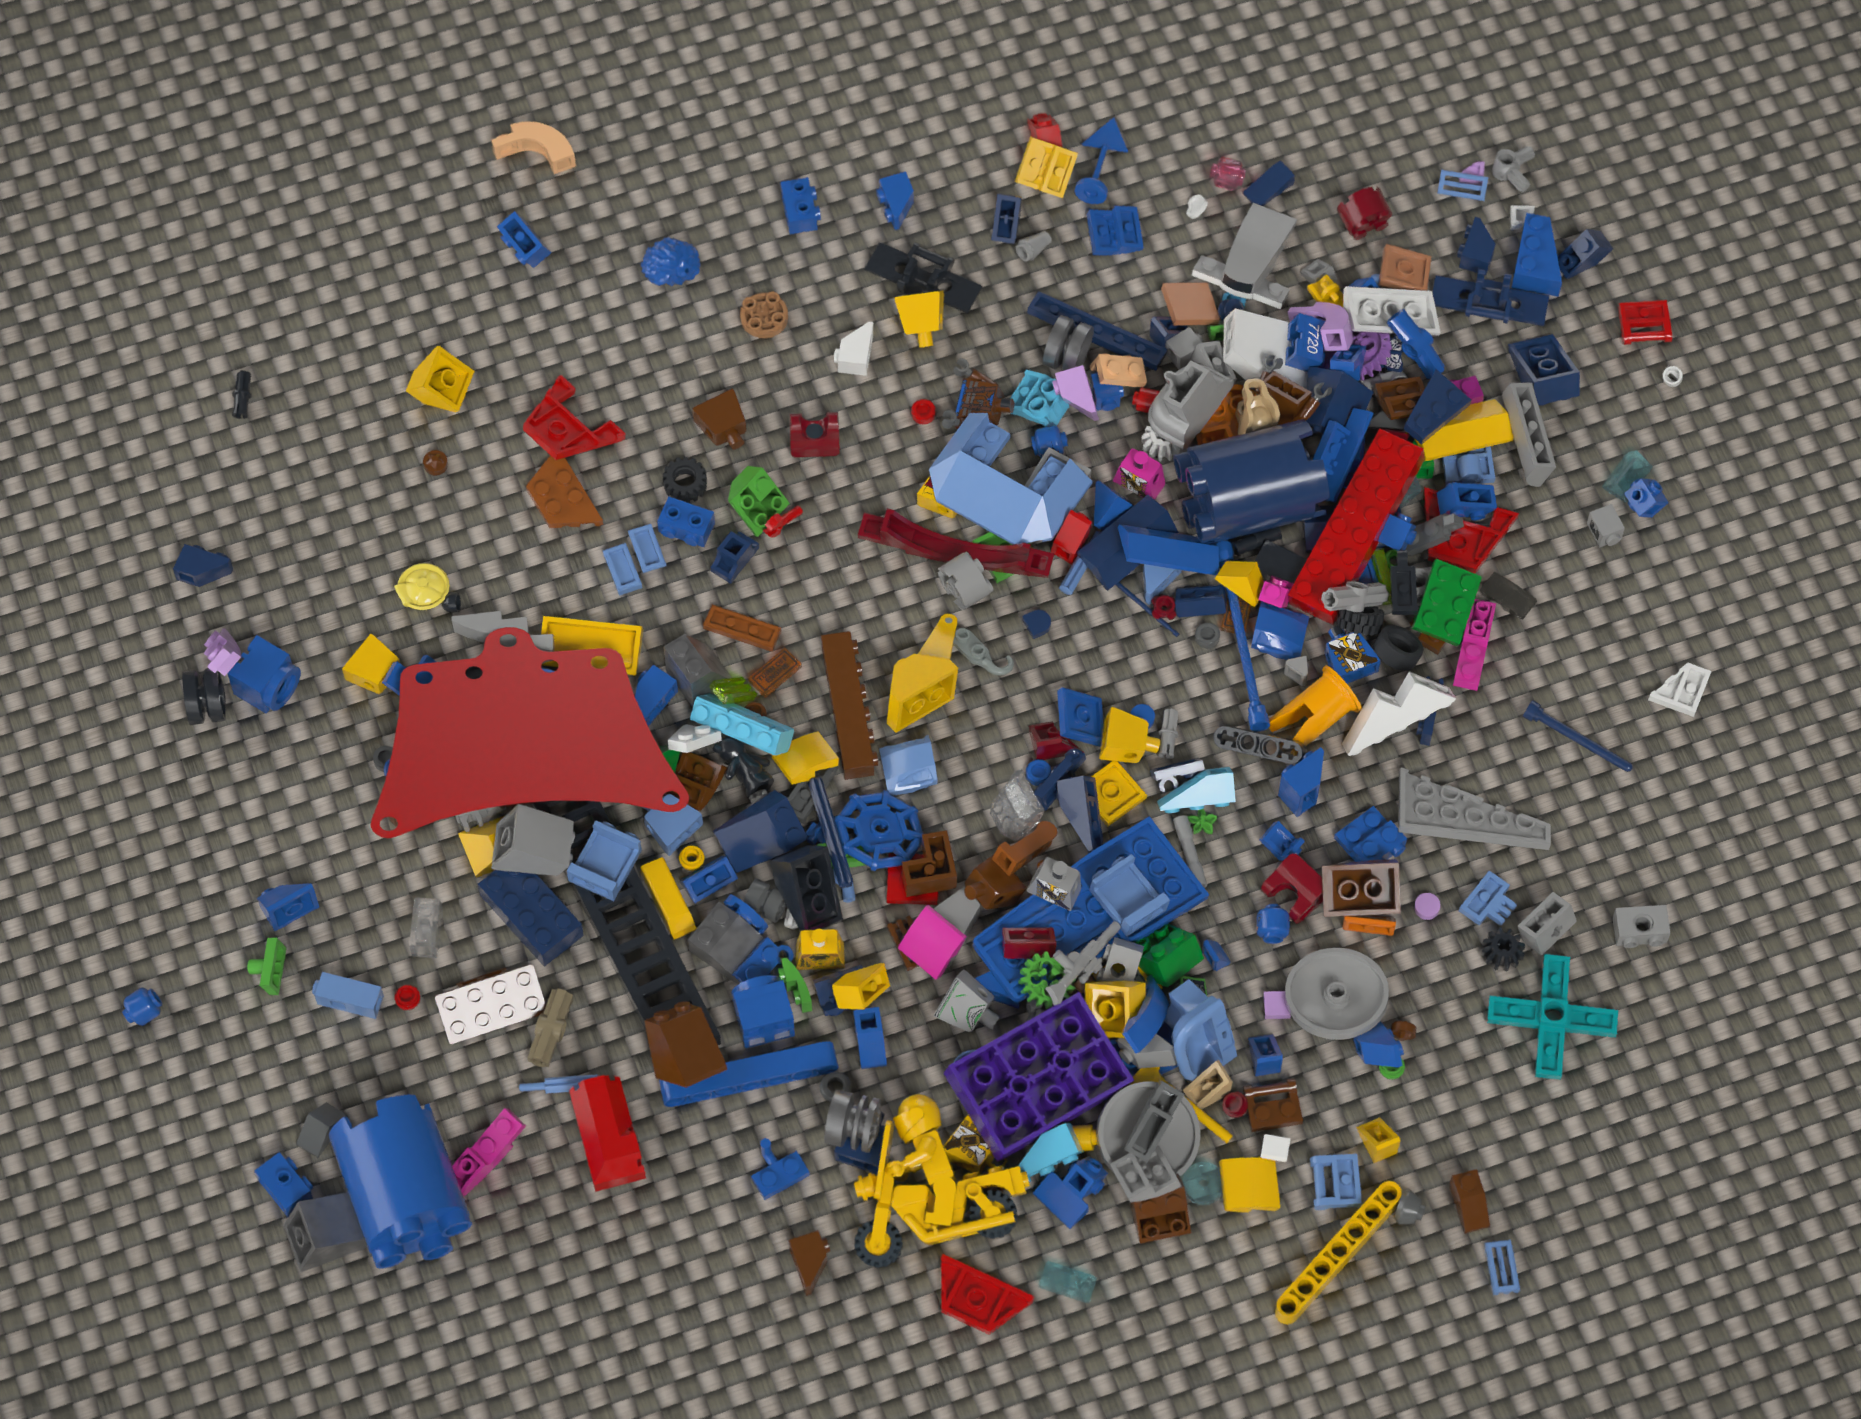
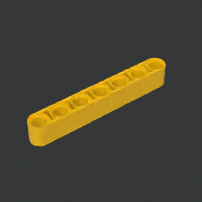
M1393 1181L1382 1183L1279 1297L1275 1309V1316L1279 1322L1287 1325L1294 1323L1397 1209L1402 1194L1401 1188L1397 1183ZM1391 1193L1395 1196V1199L1386 1200L1382 1194ZM1374 1211L1379 1217L1370 1219L1366 1213ZM1358 1230L1362 1236L1354 1238L1349 1234V1231ZM1336 1248L1341 1249L1345 1252V1255L1341 1257L1336 1256L1332 1253V1250ZM1323 1267L1328 1271V1274L1319 1275L1315 1269ZM1307 1286L1310 1288L1311 1293L1302 1294L1298 1288ZM1283 1305H1290L1294 1308V1312L1285 1313L1281 1307Z

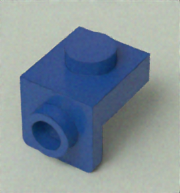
M1279 821L1274 822L1259 839L1279 861L1285 860L1290 854L1298 855L1302 850L1300 848L1301 845L1305 842L1302 837L1295 838Z

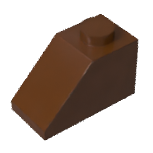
M1477 1169L1452 1175L1449 1188L1464 1233L1489 1228L1490 1221L1486 1196Z
M819 1230L788 1240L789 1250L806 1296L812 1294L827 1264V1253L830 1252L826 1237L821 1238Z

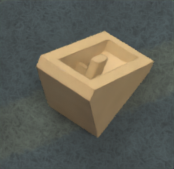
M1216 1060L1184 1088L1183 1092L1190 1101L1202 1110L1231 1093L1232 1080L1221 1062Z

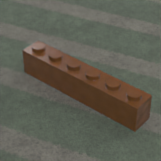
M850 631L821 635V647L844 779L874 776V766H878L877 752L872 751L870 745L874 743L873 729L867 728L866 721H870L869 707H864L863 699L867 697L865 684H860L859 677L863 676L861 662H856L855 655L859 654L857 640H852Z

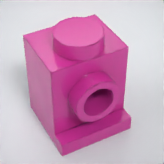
M1271 576L1270 580L1264 582L1258 600L1279 608H1285L1289 602L1288 593L1294 583Z

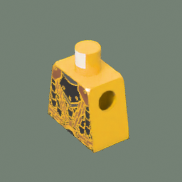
M816 929L801 931L796 942L797 970L845 968L844 942L838 930Z

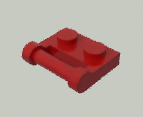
M1667 300L1619 303L1618 311L1623 345H1631V342L1658 340L1672 342V329ZM1662 326V331L1631 333L1630 329Z

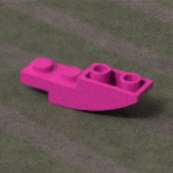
M1478 599L1474 600L1464 632L1453 686L1478 690L1496 603Z
M508 1108L502 1110L473 1147H468L453 1164L452 1167L463 1197L497 1166L514 1146L512 1142L526 1127Z

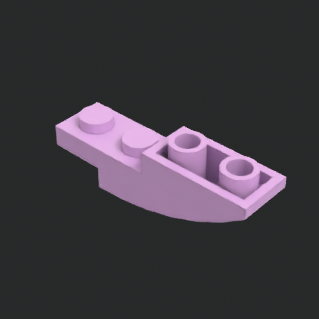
M225 628L220 633L215 630L204 644L207 647L204 654L210 660L207 667L214 673L218 670L225 676L241 658L239 646Z

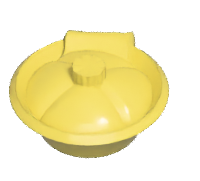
M421 563L406 569L400 576L398 584L394 587L403 606L417 610H427L438 606L444 601L445 596L449 592V579L446 573L438 566Z

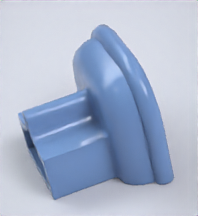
M1190 979L1169 993L1171 1005L1168 1008L1164 1022L1173 1029L1174 1054L1179 1071L1185 1079L1194 1081L1216 1060H1219L1224 1066L1237 1057L1230 1022L1227 1018L1224 1004L1219 998L1217 999L1214 996L1207 997Z

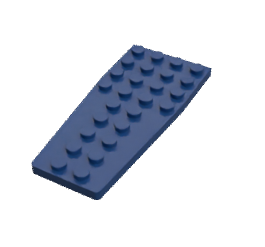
M1150 816L1093 850L1071 866L1080 872L1081 891L1071 911L1036 895H1031L973 939L972 946L1013 1002H1020L1030 996L1028 993H1021L1025 985L1018 983L1021 978L1025 977L1019 972L1022 968H1027L1024 963L1028 959L1004 958L1002 928H1054L1056 951L1060 950L1065 955L1073 951L1080 953L1091 940L1096 941L1114 922L1089 889L1092 877L1100 870L1107 871L1118 858L1122 856L1126 858L1132 854L1135 857L1134 864L1155 891L1159 895L1164 892L1170 899V902L1165 912L1126 937L1120 929L1108 944L1112 945L1115 937L1135 943L1208 899L1209 893ZM1106 944L1105 947L1096 955V958H1097V959H1099V958L1104 959L1103 956H1104V953H1105L1107 944ZM1043 964L1042 967L1047 970V975L1050 968L1047 964ZM1045 975V976H1044L1041 980H1039V981H1036V980L1034 979L1035 977H1031V982H1032L1033 984H1038V983H1040L1042 980H1046V981L1048 982V985H1047V986H1049V984H1050L1053 980H1058V981H1060L1062 978L1059 977V976H1057V977H1055L1053 980L1049 981V980H1047L1046 975Z

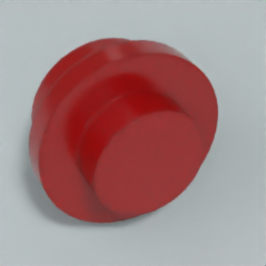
M404 985L395 993L396 1005L402 1010H412L420 1003V993L414 986Z

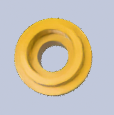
M687 846L679 854V862L686 870H697L704 863V853L699 847ZM690 856L696 857L694 862H689L687 859Z

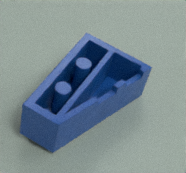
M1526 213L1511 288L1559 297L1562 279L1551 219L1546 216Z

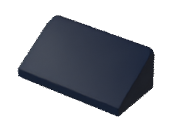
M1224 585L1176 589L1175 607L1177 616L1181 618L1226 613V587Z

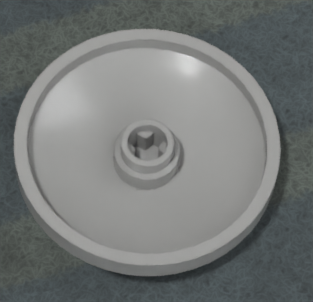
M1326 948L1308 954L1293 967L1286 981L1285 999L1290 1015L1304 1030L1321 1038L1342 1040L1366 1033L1380 1022L1388 1006L1389 987L1382 969L1368 956L1346 948Z
M1139 1082L1124 1087L1116 1092L1104 1105L1097 1122V1145L1102 1159L1112 1172L1113 1170L1109 1164L1129 1154L1124 1148L1158 1082ZM1184 1096L1172 1116V1121L1157 1145L1162 1150L1174 1173H1178L1179 1176L1184 1174L1191 1166L1200 1145L1198 1117L1192 1105Z

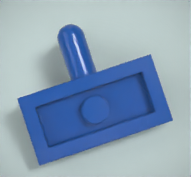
M767 1138L761 1140V1154L768 1167L753 1174L751 1178L765 1201L810 1176V1172L797 1151L778 1161L771 1150L770 1140Z

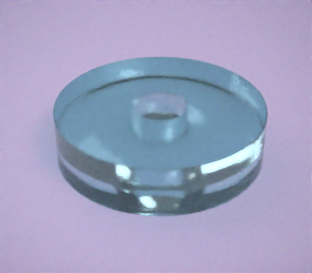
M1198 1162L1190 1166L1185 1172L1183 1184L1185 1194L1189 1200L1199 1205H1208L1216 1202L1223 1193L1220 1169L1216 1165L1209 1162ZM1205 1180L1208 1182V1185L1203 1187L1199 1182Z

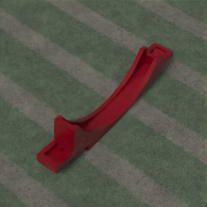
M888 508L885 517L864 513L858 532L859 539L903 549L906 554L947 563L961 553L968 552L973 560L977 558L981 562L984 570L1048 578L1055 555L1054 553L1031 548V544L1024 542L1000 546L978 544L951 538L921 527L901 516L895 510Z

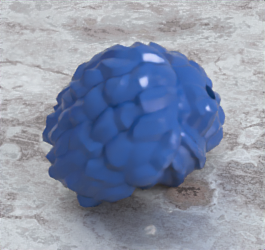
M669 237L664 238L662 241L655 242L653 247H649L646 250L643 262H641L642 273L645 274L649 282L657 286L664 284L669 286L682 285L685 281L693 280L695 275L699 274L700 259L698 250L693 244H688V242Z

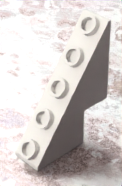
M1408 672L1395 697L1373 688L1342 745L1347 755L1359 754L1364 748L1380 743L1385 737L1395 732L1403 731L1408 725L1427 718L1431 713L1441 708L1450 706L1456 698L1449 687Z

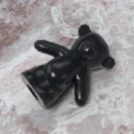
M730 736L724 737L719 744L713 746L712 750L719 754L725 765H728L725 772L726 779L731 780L736 775L738 781L744 785L748 798L759 790L765 789L767 791L771 788L774 779L763 769V767L770 765V760L746 753L744 742Z

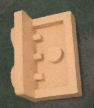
M1103 353L1099 354L1090 365L1091 371H1098L1100 384L1144 387L1147 384L1142 358Z

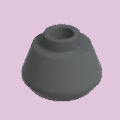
M1411 1190L1402 1193L1394 1219L1400 1225L1415 1224L1416 1220L1421 1221L1426 1206L1421 1205L1422 1199Z

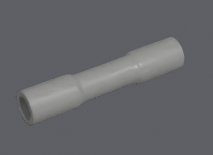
M1178 816L1174 818L1173 822L1187 866L1205 888L1207 882L1202 865L1198 859L1188 816Z

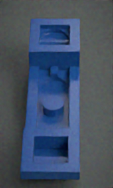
M1152 975L1146 978V996L1138 1015L1128 1019L1122 1032L1135 1054L1139 1053L1156 1035L1168 1012V999Z

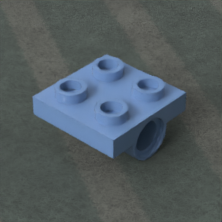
M1491 446L1442 457L1445 484L1451 482L1467 484L1495 482Z

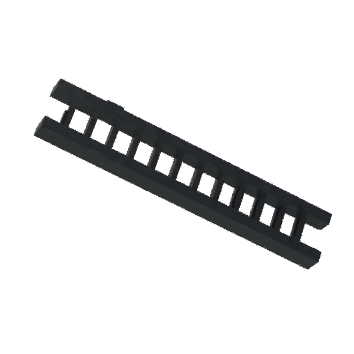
M563 801L529 803L534 809L552 814L549 808ZM582 801L583 807L560 816L576 822L590 815L593 823L598 821L611 824L601 802ZM593 828L575 835L571 849L586 843L593 832ZM573 857L572 863L575 864L576 861H575V859H574V857ZM634 866L624 882L627 890L618 893L614 901L607 898L597 903L590 890L570 882L645 1031L644 1020L654 1017V1013L663 1010L668 1011L675 1008L674 1005L680 1002H689L692 1005L701 1007L717 1045H721L720 1033ZM633 899L638 911L612 923H607L602 912ZM642 920L644 921L649 932L618 945L613 933ZM653 941L655 942L659 952L628 965L624 957L625 954ZM662 963L667 965L670 973L639 986L635 978L636 975ZM674 984L677 985L681 993L680 995L650 1008L646 997Z

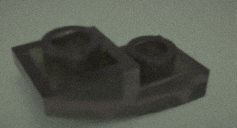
M1493 572L1480 589L1482 596L1500 604L1504 611L1522 620L1537 602V599L1527 591L1496 572Z

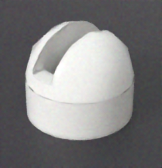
M1670 366L1664 370L1663 380L1666 385L1676 387L1682 382V371L1678 367ZM1669 374L1676 380L1675 382L1668 377Z

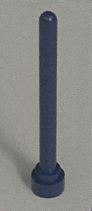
M1532 700L1523 714L1525 719L1530 722L1534 720L1535 722L1540 721L1625 772L1632 770L1633 766L1630 762L1544 712L1545 709L1541 708V704Z

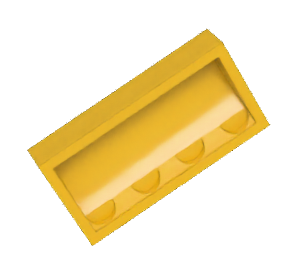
M543 616L541 635H554V651L611 648L621 654L627 675H637L644 630L642 626ZM596 656L592 658L591 665L594 668L602 669L608 665V660L603 656ZM553 660L545 662L541 666L558 668L559 665Z

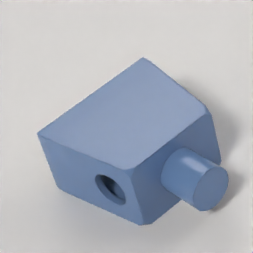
M667 794L662 799L668 805L679 802V799L671 794ZM689 805L676 812L644 808L648 811L644 816L645 827L668 856L703 825L702 814Z

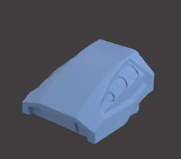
M929 735L922 739L885 746L879 749L887 791L892 796L912 793L937 784L936 766Z

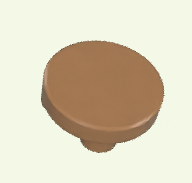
M776 292L758 293L751 297H746L742 302L740 310L741 324L745 331L754 337H774L781 333L787 325V306Z

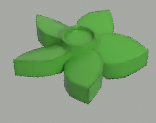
M1204 809L1198 810L1197 816H1188L1189 822L1195 824L1193 834L1199 833L1202 829L1207 834H1213L1212 824L1216 821L1217 816L1213 814L1206 815Z

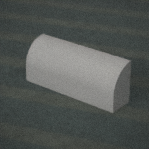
M1510 383L1503 391L1502 398L1505 409L1508 412L1526 482L1531 486L1540 487L1556 468L1554 457L1532 383Z

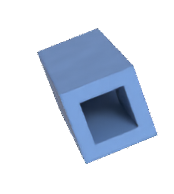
M322 972L320 980L316 979L312 990L318 1005L373 1019L377 1018L384 997L381 986Z

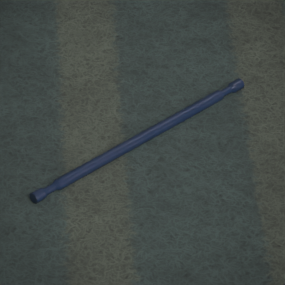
M1120 582L1116 584L1120 590L1152 616L1153 610ZM1162 618L1156 619L1166 629L1170 630L1174 636H1179L1180 633L1171 628Z

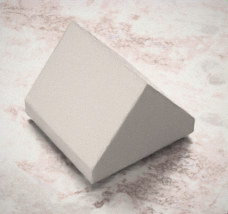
M1264 1134L1261 1157L1287 1162L1290 1138Z

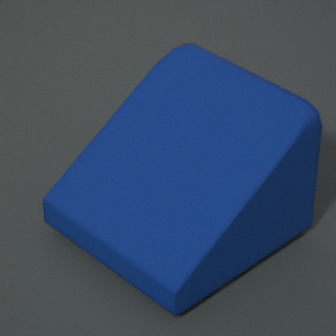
M1204 941L1202 953L1215 972L1231 963L1218 942Z

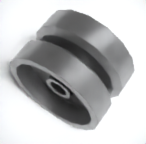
M1062 315L1058 317L1046 344L1043 365L1056 369L1062 364L1063 371L1082 366L1090 349L1094 327L1081 322L1074 329L1073 319Z

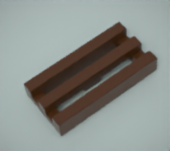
M910 915L904 920H897L894 924H887L889 934L907 971L917 968L919 965L915 962L910 963L908 956L898 949L901 942L895 930L899 929L904 938L907 933L905 926L908 925L910 928L914 923Z

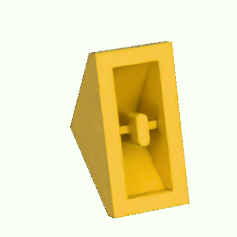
M1226 561L1214 579L1255 608L1259 602L1258 599L1264 585L1258 563Z
M1380 1117L1356 1127L1373 1163L1397 1154L1400 1138Z

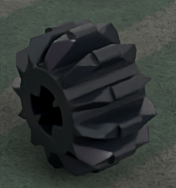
M1501 927L1498 928L1497 934L1490 931L1488 938H1485L1482 942L1485 948L1482 949L1481 954L1487 957L1485 961L1487 965L1495 964V971L1499 969V966H1503L1505 972L1509 970L1510 965L1516 968L1519 965L1518 960L1522 961L1525 954L1522 951L1525 949V943L1519 942L1521 940L1520 934L1512 936L1513 930L1511 928L1507 933H1504Z

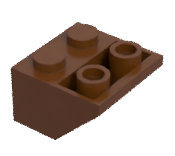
M1178 1173L1175 1175L1181 1187L1152 1199L1130 1202L1140 1244L1191 1233L1185 1187Z

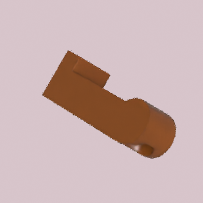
M1041 821L1032 833L1014 845L1010 846L1006 841L999 845L992 860L1010 876L1051 846L1053 839L1057 836V828L1051 822Z

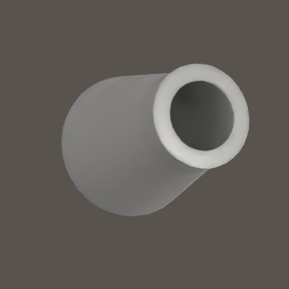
M1042 231L1039 234L1022 239L1016 246V252L1023 261H1033L1051 243V237L1046 231Z

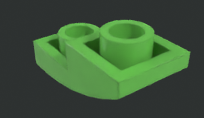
M782 958V968H778L781 981L783 980L786 984L787 991L793 990L795 1004L801 1005L802 1013L812 1011L810 993L803 977L787 958Z

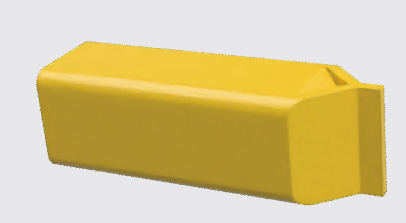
M661 857L640 867L641 876L673 940L694 932L697 928L665 859Z

